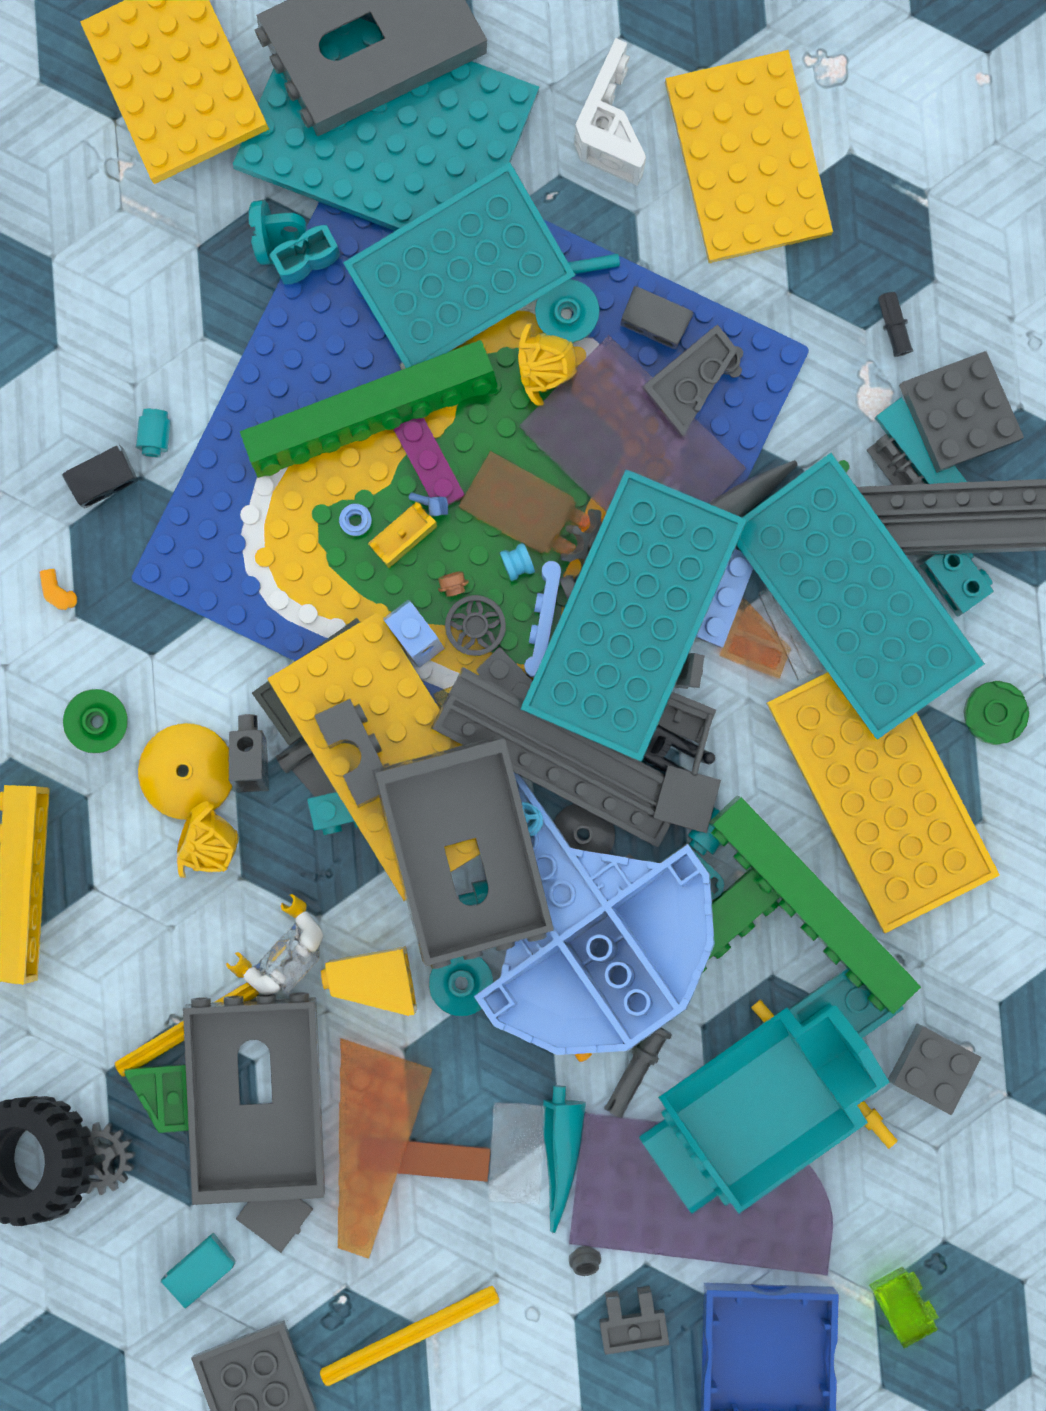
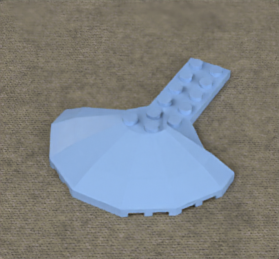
M514 772L521 802H527L537 807L543 816L541 830L530 838L554 931L547 932V937L538 941L528 942L527 938L515 941V946L506 951L501 977L474 997L494 1027L544 1048L553 1054L567 1055L629 1051L687 1010L715 945L710 874L688 844L662 863L571 848L521 775Z

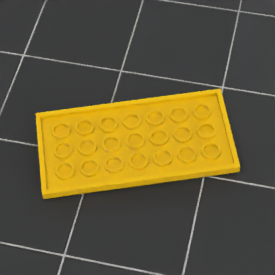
M378 611L267 679L403 901H406L380 798L358 808L343 778V775L358 767L361 761V753L357 747L348 743L339 744L329 749L314 717L348 699H351L353 706L360 704L368 720L363 726L368 736L373 733L375 734L382 749L381 752L377 753L382 765L386 763L392 765L462 746L460 743L431 728L440 709ZM476 838L444 846L450 872L480 855Z
M828 672L766 703L884 934L1000 876L917 712L879 739H876Z

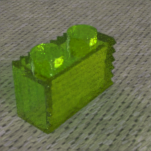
M902 1266L869 1284L873 1295L903 1348L913 1345L915 1342L938 1330L934 1320L939 1317L929 1300L923 1302L918 1291L922 1290L923 1287L914 1271L908 1274Z

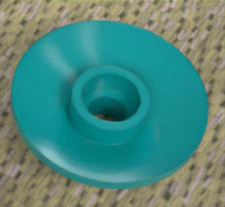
M569 279L537 299L535 307L538 326L546 335H554L572 343L578 342L586 338L594 330L598 322V300L587 285ZM565 309H570L573 312V316L570 319H565L561 316V312Z
M462 956L451 959V964L448 966L432 969L429 977V990L435 1004L444 1012L454 1016H469L482 1009L474 996L491 985L494 980L491 969L481 957L464 960ZM458 977H465L467 979L468 986L466 988L459 989L456 986L455 981Z

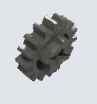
M96 1122L92 1126V1131H90L89 1144L94 1145L95 1155H91V1163L95 1164L94 1174L98 1175L100 1180L88 1177L91 1185L87 1194H90L95 1187H97L99 1195L106 1193L107 1186L112 1191L119 1188L117 1180L125 1183L129 1179L124 1171H132L135 1167L132 1163L128 1162V1159L136 1155V1152L127 1150L132 1140L123 1141L121 1139L124 1133L123 1129L113 1133V1124L111 1123L107 1124L104 1130H101L100 1123ZM99 1137L106 1138L114 1144L109 1145L102 1143ZM120 1154L119 1168L115 1173L114 1160ZM96 1155H105L106 1159L102 1163L94 1162L93 1158Z

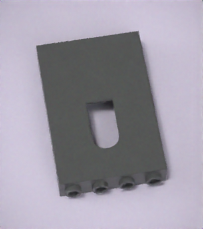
M286 0L256 15L258 28L255 29V33L262 47H269L272 53L269 56L276 73H283L287 82L284 85L292 101L298 100L302 107L299 113L307 128L313 127L317 136L487 53V38L465 0ZM368 13H371L385 38L338 61L325 58L319 50V43L324 35Z
M500 735L372 770L421 959L425 967L431 965L432 969L442 968L450 965L451 959L462 956L464 960L474 959L482 956L483 950L494 947L496 951L506 950L514 947L515 941L526 938L528 942L538 941L546 938L547 932L554 931L504 737ZM476 838L488 884V894L480 904L469 906L463 904L456 895L444 846Z
M305 992L289 994V999H276L275 994L257 995V1000L243 1001V996L224 997V1002L212 1003L211 998L201 997L191 999V1004L184 1006L183 1022L192 1205L324 1198L325 1173L316 997L309 998V993ZM259 1040L269 1049L272 1103L240 1105L238 1051L246 1041Z

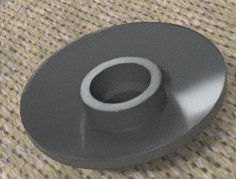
M576 804L567 806L556 816L554 824L571 848L609 854L615 840V829L612 823ZM581 828L589 831V838L585 841H581L577 837V832Z

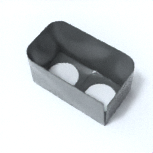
M634 286L620 325L667 347L676 349L694 313L674 302Z

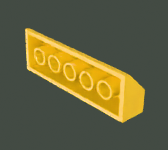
M4 785V792H0V811H3L2 824H0V982L24 985L38 981L50 788Z

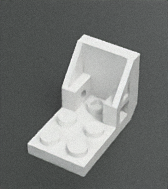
M615 38L575 124L574 145L581 161L638 186L643 176L646 155L625 112L612 106L615 99L613 94L617 86L615 84H622L628 71L627 64L630 56L626 55L627 43Z

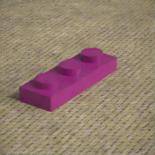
M415 418L393 429L429 497H446L448 506L465 498L463 490L424 418Z

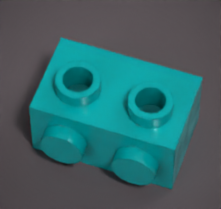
M972 553L935 554L922 563L920 567L957 617L994 592L991 587L993 582L985 570H978L972 562L974 558Z
M337 792L307 799L314 831L322 830L323 835L333 834L342 831L341 825L353 822L355 828H358Z

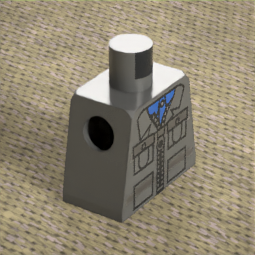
M253 714L239 715L238 731L229 732V781L237 793L269 791L267 739L263 731L258 730L257 715ZM252 746L251 750L244 752L246 748Z

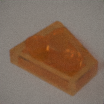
M742 598L719 657L780 679L791 648L751 604Z

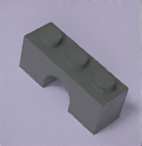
M348 699L315 715V720L329 749L339 744L348 743L357 747L361 753V761L358 767L343 775L357 807L359 808L378 799L379 794L372 770L388 766L389 763L382 765L377 755L382 749L375 734L373 733L368 736L363 726L368 720L360 704L353 706L351 699Z

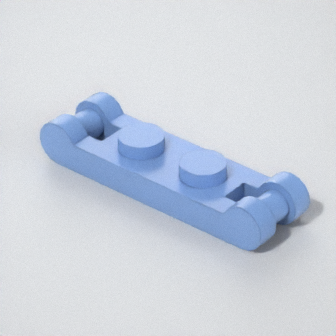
M548 561L542 567V578L546 582L544 594L537 593L534 612L540 613L539 624H532L529 644H535L533 657L528 658L525 662V672L531 678L535 677L549 643L561 576L560 565L555 561Z

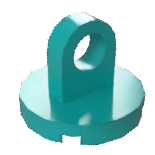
M265 199L253 201L250 204L249 225L250 227H255V231H253L254 236L251 239L254 255L260 264H273L270 253L284 242L299 240L301 235L307 230V223L303 217L295 213L272 215ZM287 226H292L297 228L298 230L295 232L285 231L283 228Z

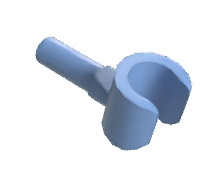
M413 492L409 494V500L429 505L430 516L448 514V500L446 497H425Z

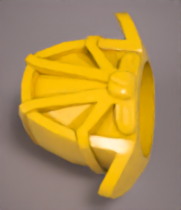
M527 323L519 342L518 361L521 381L531 401L535 405L541 406L544 402L539 391L546 392L549 389L555 388L570 380L576 374V354L571 341L569 342L554 335H546V333L531 336L530 331L533 323Z
M205 801L194 807L183 826L176 856L178 874L181 878H186L185 866L197 872H224L228 869L236 852L239 841L237 830L224 818L217 815L212 810L214 805Z

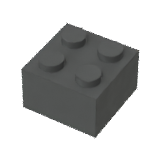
M917 1023L888 1080L893 1085L952 1115L982 1057Z

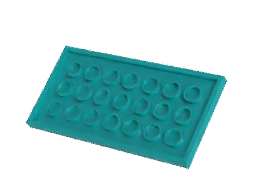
M829 453L742 517L747 519V522L738 540V548L876 739L885 735L985 665L832 453Z
M625 469L524 699L521 710L642 762L747 519Z

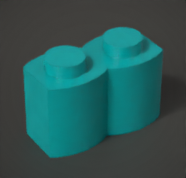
M327 225L313 227L303 233L299 240L284 242L270 253V258L283 284L297 283L307 277L312 270L330 266L340 256L338 246Z

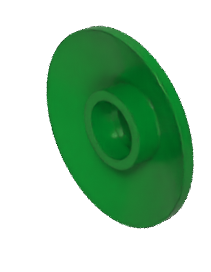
M90 689L77 694L68 703L63 715V728L68 740L76 748L88 753H103L113 749L123 739L128 726V716L123 703L114 694L101 689ZM96 716H101L103 719V724L99 728H95L92 724V720Z

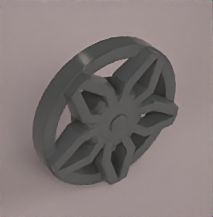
M472 595L460 599L451 607L446 617L445 629L449 641L458 651L470 656H481L490 653L498 647L504 637L506 623L502 610L494 601L484 596ZM473 601H476L479 609L478 613L471 612ZM468 602L467 616L463 613L454 614L461 605ZM481 602L490 605L496 612H487L483 615ZM499 616L498 620H496L492 624H488V617ZM462 618L463 625H458L451 621V619ZM501 623L500 633L495 640L493 633L488 629H494ZM451 626L457 630H464L460 633L458 642L452 636ZM485 634L488 635L492 645L482 641L481 637ZM467 635L471 640L462 647L463 638ZM475 639L485 648L482 650H469L474 645Z

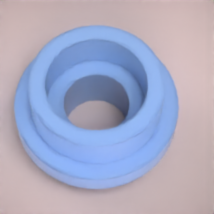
M360 504L346 506L341 511L339 517L341 528L351 536L363 535L369 530L372 522L370 512ZM353 515H359L362 518L358 526L350 524V518Z

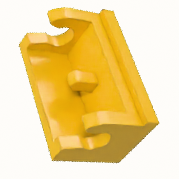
M415 502L372 539L368 545L385 565L390 568L437 527V524L424 511L420 503Z

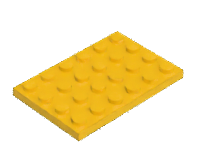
M124 0L80 21L149 177L154 184L269 130L210 0Z
M789 50L665 78L667 94L708 263L832 235L833 229Z

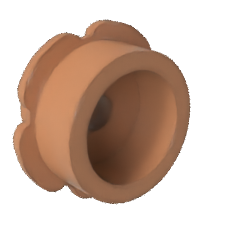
M463 571L441 576L438 578L440 584L438 591L445 592L446 596L463 593L465 591L464 586L469 583V580L465 579Z

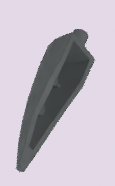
M793 460L754 476L713 499L708 504L743 517L787 477L797 466V462Z

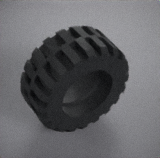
M48 1096L22 1097L0 1102V1223H10L12 1226H25L61 1218L69 1213L70 1208H76L82 1201L80 1194L87 1193L91 1185L88 1177L94 1174L95 1164L91 1163V1155H95L94 1145L89 1144L88 1138L91 1137L88 1126L82 1127L81 1125L83 1118L77 1111L69 1112L71 1107L67 1103L56 1101L54 1097ZM26 1130L32 1133L39 1141L45 1160L43 1176L34 1190L22 1182L16 1171L14 1160L16 1145Z

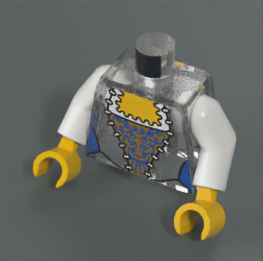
M290 894L293 899L292 905L289 907L281 903L280 907L282 911L296 918L295 923L262 959L252 967V964L241 953L236 952L235 955L240 958L239 962L234 966L226 963L227 968L239 978L244 977L247 983L263 995H271L280 989L286 993L290 992L320 959V943L323 939L322 930L312 916L305 912L307 908L306 903L293 894Z

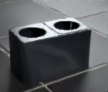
M120 444L121 451L116 445L62 474L73 496L82 508L86 509L138 482L127 454Z

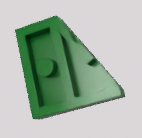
M186 1064L124 1069L125 1076L158 1133L189 1130Z

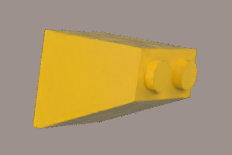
M406 946L329 960L325 963V968L321 970L324 990L329 989L330 996L407 1016L414 1015L417 1011Z

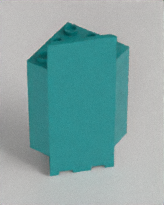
M829 1003L801 1024L786 1007L658 1098L666 1108L661 1111L665 1119L639 1136V1139L691 1214L717 1196L725 1206L731 1203L739 1214L866 1125L868 1122L857 1105L890 1082L869 1046L836 1005L832 1006Z

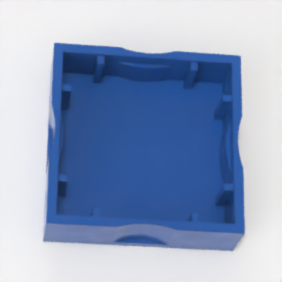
M704 1283L701 1411H836L837 1380L834 1370V1354L838 1342L839 1294L835 1288L830 1286Z

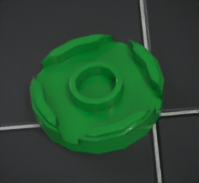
M1002 681L987 682L975 688L966 699L963 711L965 724L971 734L981 742L992 745L1009 743L1019 737L1027 727L1030 715L1029 707L1023 693L1011 683Z

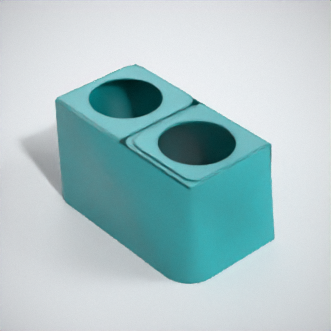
M212 1233L166 1273L168 1276L164 1275L160 1282L186 1309L206 1292L208 1288L234 1267L236 1260L217 1236Z

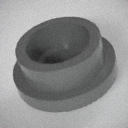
M582 1246L569 1255V1265L573 1268L575 1274L589 1276L599 1270L601 1254L596 1249Z

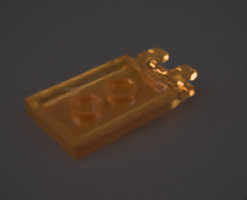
M491 451L459 505L461 510L520 543H524L527 547L542 555L544 552L549 553L550 549L559 554L571 553L576 549L575 544L558 536L566 521L574 526H578L583 531H586L590 525L589 516L574 508L577 504L574 501V497Z

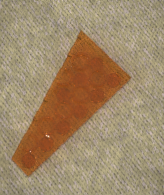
M340 1038L338 1248L369 1259L433 1069Z

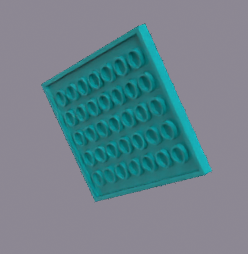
M358 18L324 35L320 40L319 50L325 58L338 61L385 38L377 24ZM470 61L317 136L313 127L307 128L299 113L302 107L298 100L292 101L284 85L287 82L283 73L277 74L273 68L258 103L269 130L241 143L233 162V169L396 231L488 174L511 162L539 93V86Z

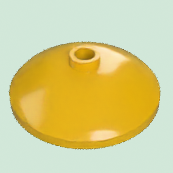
M177 724L161 730L147 743L139 760L138 779L144 796L156 810L176 819L186 820L190 811L205 801L213 804L212 810L215 811L223 804L232 789V784L229 781V747L218 734L197 724ZM181 765H186L189 769V773L185 777H181L178 774V768Z

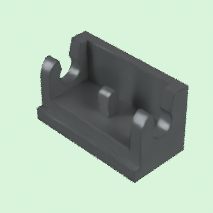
M672 692L659 725L677 735L699 743L707 714L712 713L714 717L716 709Z

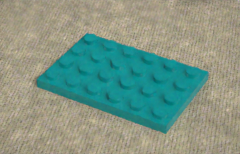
M510 162L343 262L405 368L453 350L576 276Z

